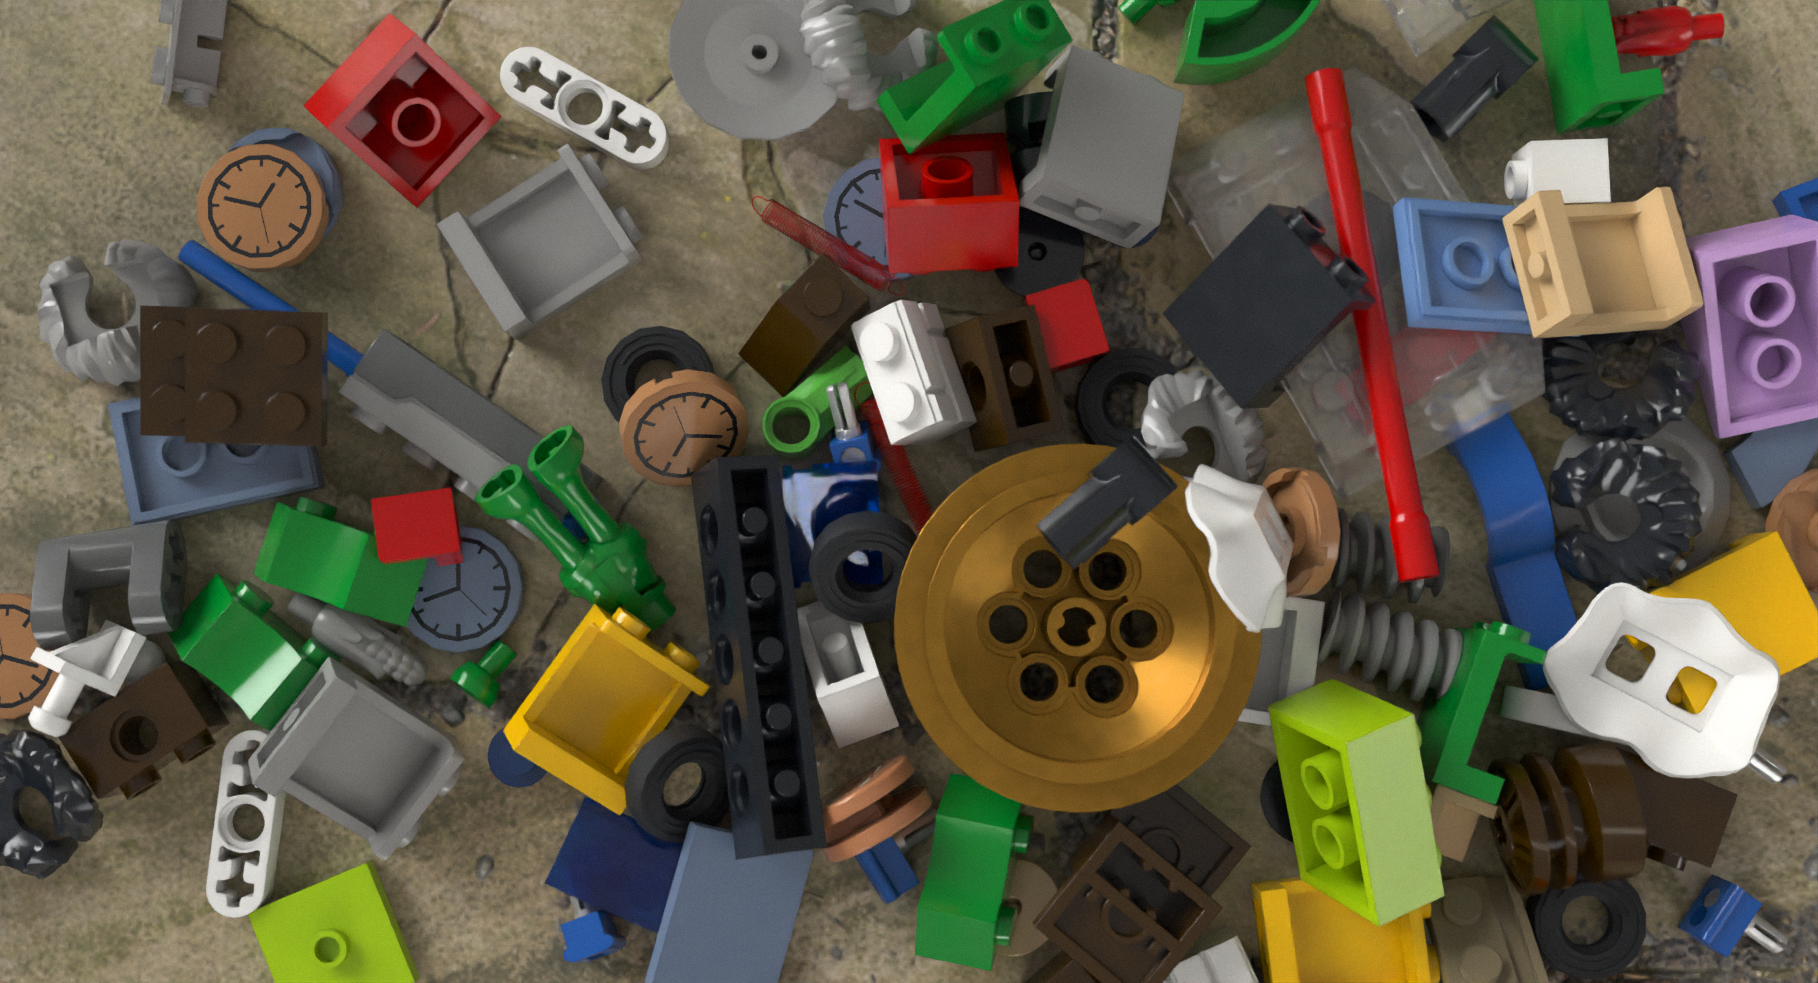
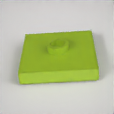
M373 860L262 906L248 914L275 983H415L420 979Z

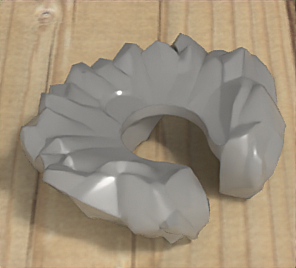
M801 0L805 5L799 19L802 22L799 34L805 39L803 52L808 57H811L812 67L822 71L823 84L835 88V93L839 98L848 99V109L857 111L873 107L878 112L882 111L876 100L887 88L922 73L935 65L939 49L937 33L917 28L908 37L900 41L890 54L878 56L867 52V42L864 39L863 27L859 18L856 17L862 12H875L895 19L904 13L914 11L919 0Z
M131 239L110 242L104 261V266L112 268L117 277L131 288L135 296V312L129 322L122 327L105 329L92 319L88 309V301L92 292L94 278L86 268L84 261L69 255L62 260L54 261L48 266L47 274L39 284L42 296L37 314L41 341L50 344L57 364L66 373H74L82 382L91 378L99 383L105 381L118 386L124 381H139L140 306H195L193 300L197 297L196 283L187 268L169 258L159 247Z
M1193 370L1187 375L1180 372L1174 376L1165 374L1156 377L1152 381L1148 389V404L1140 421L1141 433L1147 446V451L1153 458L1160 460L1181 457L1188 452L1186 443L1181 439L1182 435L1193 426L1201 427L1210 435L1214 443L1215 457L1211 468L1234 479L1255 484V481L1264 469L1268 455V449L1262 444L1266 433L1257 408L1241 409L1214 375L1205 376L1202 370ZM1182 476V477L1185 478L1187 481L1190 482V481L1193 480V477H1194V476Z

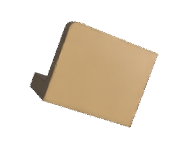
M1425 780L1432 796L1430 812L1435 841L1441 851V855L1463 863L1480 814L1494 819L1498 807Z

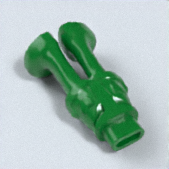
M562 426L545 436L533 448L528 457L527 464L529 470L540 483L562 502L589 537L588 541L581 542L562 524L540 497L533 481L517 464L507 466L493 475L477 492L475 501L485 514L494 518L513 519L530 530L561 564L562 568L558 577L573 597L585 599L592 605L596 604L611 615L616 612L618 607H622L651 628L647 634L649 635L674 615L676 607L663 593L666 583L660 575L656 574L655 568L647 554L646 538L642 536L641 532L629 522L617 523L598 503L583 481L580 470V463L584 454L583 437L573 426Z

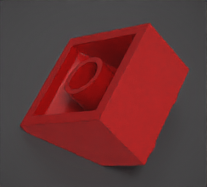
M390 13L303 105L333 135L416 208L502 117L414 31Z
M1004 132L948 135L910 155L899 138L879 139L884 237L889 274L908 273L911 275H926L933 271L968 269L977 272H987L996 268L1018 267L1019 197Z

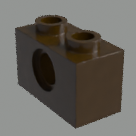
M1035 305L977 316L945 329L946 337L951 345L977 420L974 425L969 426L974 452L1065 431Z
M182 660L167 661L119 692L116 697L113 696L72 723L67 734L58 738L98 800L123 794L127 800H131L160 783L163 779L158 771L178 758L183 765L212 749L217 744L212 735L230 724L196 669ZM145 718L150 719L155 724L158 732V739L152 750L144 747L139 739V727Z

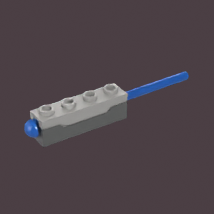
M190 240L182 247L178 256L179 261L250 309L300 312L197 241ZM382 329L365 355L328 331V361L345 372L348 377L338 392L355 403L350 411L354 418L381 435L387 427H390L406 438L407 442L402 447L406 454L433 471L439 462L459 475L454 486L473 500H475L480 488L498 471L513 464L519 465L533 481L538 494L562 524L580 541L589 539L562 502L550 490L544 487L528 468L527 462L531 451L544 438L541 434L400 337L385 329ZM580 463L583 481L593 495L604 478L583 463ZM594 496L598 503L603 507L601 502ZM513 519L506 520L513 528L533 541L539 542V539L524 525Z

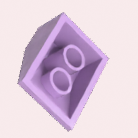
M1787 215L1687 237L1686 242L1695 273L1699 279L1703 305L1701 308L1680 319L1689 352L1697 353L1699 356L1697 362L1700 371L1698 383L1714 436L1721 439L1818 418V222L1796 215Z

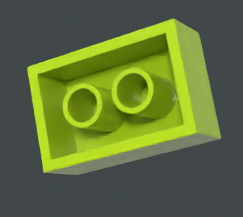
M1333 678L1267 705L1301 880L1379 927L1445 896L1440 871L1442 855L1435 841L1430 812L1432 796L1425 782L1420 753L1422 736L1414 714Z

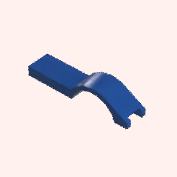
M1502 400L1486 404L1488 414L1460 423L1457 422L1454 415L1438 419L1447 451L1461 465L1477 497L1488 539V561L1485 567L1503 623L1531 633L1528 645L1548 651L1554 644L1566 636L1577 623V619L1554 552L1553 516L1546 489L1536 463ZM1517 663L1525 689L1535 691L1549 686L1543 671V665Z

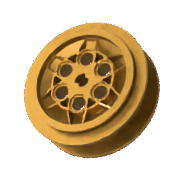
M1058 444L1035 448L1005 458L972 476L950 494L921 530L907 558L896 596L894 637L898 668L909 701L928 735L958 768L981 785L1014 801L1046 810L1098 812L1122 808L1160 794L1187 778L1209 759L1235 726L1248 701L1260 660L1262 629L1260 633L1247 631V626L1235 616L1212 583L1209 574L1210 545L1205 534L1195 525L1187 508L1185 491L1190 482L1175 471L1160 464L1178 487L1133 526L1129 523L1126 524L1109 539L1105 546L1074 570L1059 556L1037 529L1036 524L1090 479L1087 474L1116 449L1110 446ZM1036 551L1050 554L1058 566V575L1054 583L1046 588H1037L1031 585L1026 580L1023 572L1026 558ZM1098 554L1113 556L1121 567L1119 583L1107 591L1097 588L1089 578L1088 568L1090 562ZM1004 605L1013 606L1018 609L1024 617L1025 623L1021 636L1015 641L1008 643L999 642L995 639L989 628L990 616L997 608ZM1070 608L1081 611L1087 621V624L1079 629L1082 640L1073 645L1064 643L1057 631L1065 624V618L1062 613ZM1132 610H1138L1147 615L1152 628L1149 639L1138 647L1127 645L1121 638L1119 631L1120 621L1125 614ZM1033 663L1046 664L1054 674L1055 684L1052 691L1041 699L1026 697L1020 688V677L1023 670ZM1107 665L1117 675L1118 688L1115 694L1108 700L1094 701L1086 692L1085 679L1089 671L1094 667Z

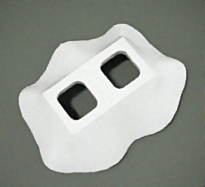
M1200 464L1193 480L1190 481L1186 488L1185 495L1188 512L1197 528L1205 534L1210 545L1209 574L1211 581L1235 616L1247 626V631L1260 633L1261 629L1279 627L1282 624L1287 595L1286 574L1294 543L1265 486L1234 479L1216 469Z
M1627 583L1611 584L1601 591L1592 600L1583 616L1566 636L1547 651L1548 653L1543 664V671L1549 686L1554 691L1564 713L1575 727L1588 736L1629 745L1654 771L1676 778L1725 776L1745 768L1751 762L1769 712L1777 697L1780 682V669L1776 661L1770 655L1757 650L1743 639L1720 611L1709 602L1699 599L1656 596ZM1623 635L1634 636L1655 649L1653 660L1643 677L1637 682H1630L1612 673L1605 665L1615 644ZM1686 666L1694 667L1713 677L1717 683L1704 709L1697 714L1683 710L1670 703L1666 698L1667 691L1677 674Z

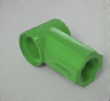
M844 346L788 396L781 397L772 402L765 411L762 421L765 442L771 453L778 455L779 459L788 462L806 459L813 454L819 443L835 430L836 427L826 393L828 386L832 384L836 386L844 420L846 418L838 391V382L848 384L854 411L856 412L861 407L856 403L854 397L855 389L861 383L869 382L863 361L847 346ZM862 384L856 391V399L859 405L867 402L874 396L870 384ZM797 415L805 419L810 426L807 437L798 444H786L778 440L774 434L775 425L783 417Z

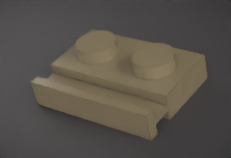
M1503 872L1502 877L1486 879L1485 875L1442 881L1445 896L1431 902V917L1425 919L1432 945L1437 953L1443 983H1549L1521 894L1518 893L1506 872Z

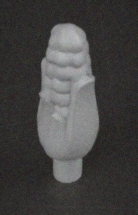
M298 592L289 603L288 612L312 625L311 633L317 641L338 657L367 670L378 680L385 675L392 677L398 682H404L408 686L420 684L425 680L428 665L421 661L416 653H412L408 647L402 645L404 636L385 629L368 616L343 610L330 603L325 604L319 599Z

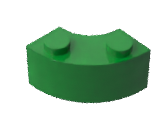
M1195 0L1184 24L1173 83L1185 85L1218 84L1255 72L1275 59L1292 43L1316 9L1320 0Z
M300 496L296 507L277 501L253 571L255 576L265 583L322 600L343 610L406 627L429 558L383 564L378 557L375 528L374 531H370L336 520L334 517L338 507Z
M216 573L183 612L180 628L175 631H169L167 634L183 662L205 675L224 690L242 708L251 721L271 731L326 659L331 657L341 663V659L315 638L311 637L307 641L273 613L270 608L274 605V601L258 586L247 580H242L236 586Z
M951 773L936 813L929 866L917 907L915 955L992 971L998 946L1010 947L1017 919V908L1008 906L1017 854L1027 855L1030 849L1034 829V816L1024 814L1025 804L1004 797L981 785L969 776Z

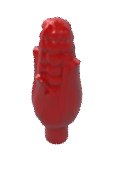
M1664 6L1637 10L1636 13L1611 17L1617 54H1637L1638 58L1680 54L1689 48L1692 41L1722 38L1725 28L1722 13L1691 16L1689 9L1681 6Z

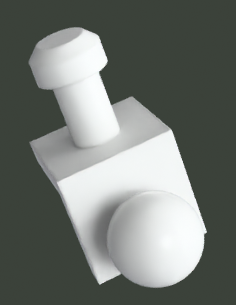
M109 620L105 621L100 632L51 652L36 647L30 659L60 674L42 707H33L28 717L31 727L54 737L67 734L72 724V721L68 720L67 717L85 684L116 697L123 682L132 685L164 664L166 657L163 650L154 642L146 640L147 637Z

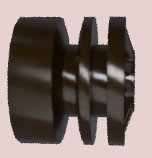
M1599 740L1560 747L1553 757L1552 766L1542 754L1535 752L1524 754L1519 762L1511 757L1492 760L1488 766L1487 773L1505 780L1495 805L1498 807L1494 819L1489 818L1500 859L1518 893L1526 897L1543 894L1549 885L1559 891L1569 889L1575 883L1577 869L1586 881L1593 884L1636 877L1644 870L1647 856V841L1641 802L1632 775L1622 755L1611 742Z

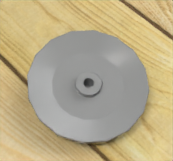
M801 0L682 1L669 29L668 67L682 100L707 125L738 139L778 141L809 130L835 106L838 96L835 93V88L823 84L822 71L812 67L811 57H808L803 52L805 39L799 34L802 25L799 19L805 5Z
M1684 418L1682 421H1670L1650 438L1641 441L1632 438L1626 441L1627 444L1654 445L1665 449L1668 458L1682 462L1680 471L1690 478V484L1700 493L1698 504L1703 514L1699 521L1703 532L1694 538L1695 550L1685 557L1687 560L1685 569L1674 572L1673 578L1698 566L1717 547L1730 517V477L1719 450L1692 420ZM1575 431L1562 444L1549 475V504L1558 534L1575 525H1580V531L1589 532L1606 541H1620L1628 538L1636 531L1641 519L1638 506L1630 498L1621 494H1607L1597 498L1593 503L1581 509L1561 507L1551 499L1555 489L1550 481L1552 472L1559 469L1566 458L1577 457L1592 445L1604 442H1599L1595 436H1579L1577 431Z

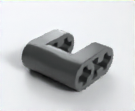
M166 520L43 539L37 551L30 605L31 628L39 647L45 651L53 650L86 638L92 589L128 583L129 613L133 626L140 635L178 630L183 618L187 568L186 544L179 524L175 520Z

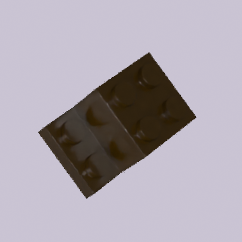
M140 306V435L185 436V443L288 446L327 445L328 312Z
M1176 784L1168 790L1144 801L1122 808L1110 809L1068 861L1074 869L1073 873L1032 923L1035 928L1101 983H1163L1223 909L1211 896L1252 846Z

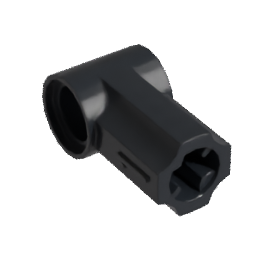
M1494 14L1452 55L1454 60L1407 107L1411 111L1415 123L1428 136H1433L1445 143L1478 114L1477 112L1492 97L1497 100L1539 58Z
M1134 435L1087 474L1090 478L1036 524L1037 529L1046 541L1073 570L1081 563L1084 564L1105 546L1109 539L1126 524L1129 523L1131 526L1136 524L1178 487Z

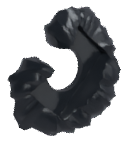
M1639 331L1581 335L1580 337L1544 338L1545 342L1535 351L1534 360L1540 364L1535 372V379L1537 384L1542 385L1540 395L1550 402L1549 412L1560 417L1563 425L1576 429L1579 436H1595L1599 442L1613 438H1623L1625 442L1632 438L1641 441L1655 435L1670 421H1682L1686 417L1695 399L1694 382L1700 377V371L1697 366L1699 356L1697 353L1687 352L1682 349L1676 339L1662 342L1652 348L1648 359L1647 372L1640 382L1627 388H1615L1603 383L1598 378L1594 369L1595 359L1604 348L1621 342L1628 346L1635 343Z
M1613 438L1592 445L1577 457L1566 458L1560 468L1552 472L1550 481L1555 489L1551 499L1561 507L1581 509L1603 495L1621 494L1633 500L1641 514L1640 523L1636 531L1628 538L1620 541H1606L1589 532L1580 531V525H1575L1555 536L1557 558L1561 566L1574 580L1587 585L1596 594H1599L1606 587L1615 583H1627L1644 592L1649 587H1665L1673 583V573L1685 569L1687 564L1685 557L1695 550L1694 538L1703 532L1699 521L1703 514L1698 504L1700 493L1690 484V478L1680 471L1681 461L1668 458L1665 449L1657 446L1627 444L1623 438Z
M13 729L8 735L0 733V866H8L19 870L22 874L44 879L53 874L62 864L69 861L79 846L78 841L87 842L93 838L96 832L102 828L104 814L99 810L96 800L92 798L93 793L87 786L85 779L71 769L62 753L60 745L52 739H47L43 734L26 729ZM27 786L34 787L46 797L51 807L56 832L64 838L50 840L26 824L18 806L19 794Z

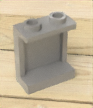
M1071 45L1047 70L1044 85L1053 89L1037 166L1020 182L1018 190L1019 205L1130 249L1160 225L1184 92L1161 83L1151 75L1139 74L1111 62L1095 51L1083 50Z
M568 143L557 150L561 156L558 161L466 218L457 211L436 224L504 332L516 340L643 261L642 256L634 246L636 242L644 238L623 205L615 211L611 210L600 192L610 186L591 154L588 153L579 159Z
M328 657L249 758L248 765L253 785L273 797H276L281 789L367 840L370 843L373 855L386 861L397 846L403 848L413 840L423 821L422 814L437 795L440 797L446 795L456 784L462 772L464 755L453 735L336 660Z

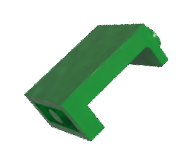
M1002 0L944 27L937 35V40L949 60L887 88L876 101L910 155L1003 109L1005 102L1014 98L1073 39L1049 0Z
M1533 0L1557 134L1619 125L1665 93L1660 68L1621 73L1608 0Z
M1474 621L1471 629L1450 628L1460 631L1463 637L1461 657L1455 676L1447 693L1441 699L1436 698L1435 689H1428L1416 723L1422 736L1420 753L1425 780L1496 805L1505 779L1468 766L1467 763L1503 661L1543 665L1548 652L1528 645L1532 634L1525 630L1497 621H1492L1491 625Z

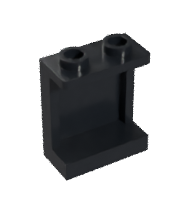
M1268 204L1162 313L1241 409L1268 408L1286 391L1279 382L1352 311H1366L1376 302L1375 298L1364 287L1368 282V277L1362 268L1343 253L1336 255L1322 239L1326 234V229L1322 223L1302 206L1293 208Z

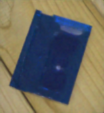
M877 461L812 464V469L793 470L792 465L783 466L784 508L794 588H801L802 582H811L809 562L813 545L829 523L849 513L867 510L880 512ZM865 549L851 554L843 564V572L851 581L857 584H878L882 582V552Z
M585 796L544 884L658 935L683 843L662 841L640 827L633 817L624 813L618 815L597 801Z

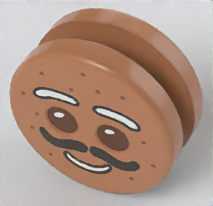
M900 755L888 759L848 780L821 798L827 847L821 849L828 861L840 862L874 847L908 826L930 807L932 798L923 785L911 788L893 797L890 794L892 790L905 782L915 772V768L907 756Z

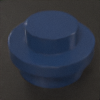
M502 728L493 737L488 749V763L495 777L508 786L518 788L531 786L539 782L546 776L548 771L515 752L503 732L504 728Z

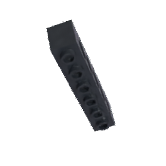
M778 455L716 457L691 474L736 860L824 848L827 845Z

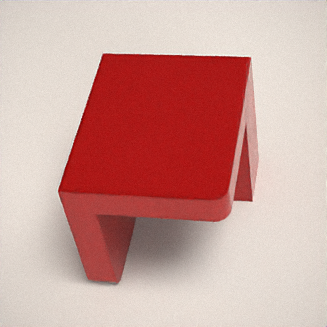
M1079 279L1025 296L1022 307L1035 305L1051 374L1097 361L1108 354L1110 349L1089 282L1086 279Z
M451 488L371 499L378 557L383 564L435 558L438 566L465 563L457 505Z

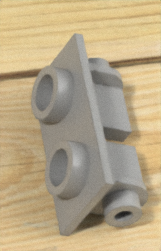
M161 0L158 22L171 24L168 48L155 46L151 84L163 86L162 105H168L171 91L184 93V104L201 108L209 107L210 97L217 96L221 51L197 47V38L222 42L226 8L229 0Z

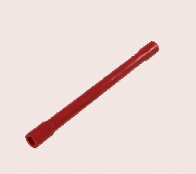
M1340 68L1321 69L1308 74L1304 78L1314 133L1320 143L1340 253L1350 257L1365 272L1368 282L1364 287L1376 300L1366 311H1352V317L1390 512L1389 530L1399 582L1433 578L1439 576L1440 573L1430 521L1424 512L1351 135L1353 122L1343 71Z

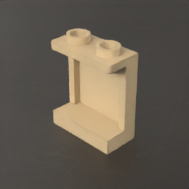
M1656 187L1639 200L1633 202L1565 205L1561 190L1537 191L1502 218L1534 339L1665 329L1703 305L1699 279L1694 270L1682 228V220L1670 187Z

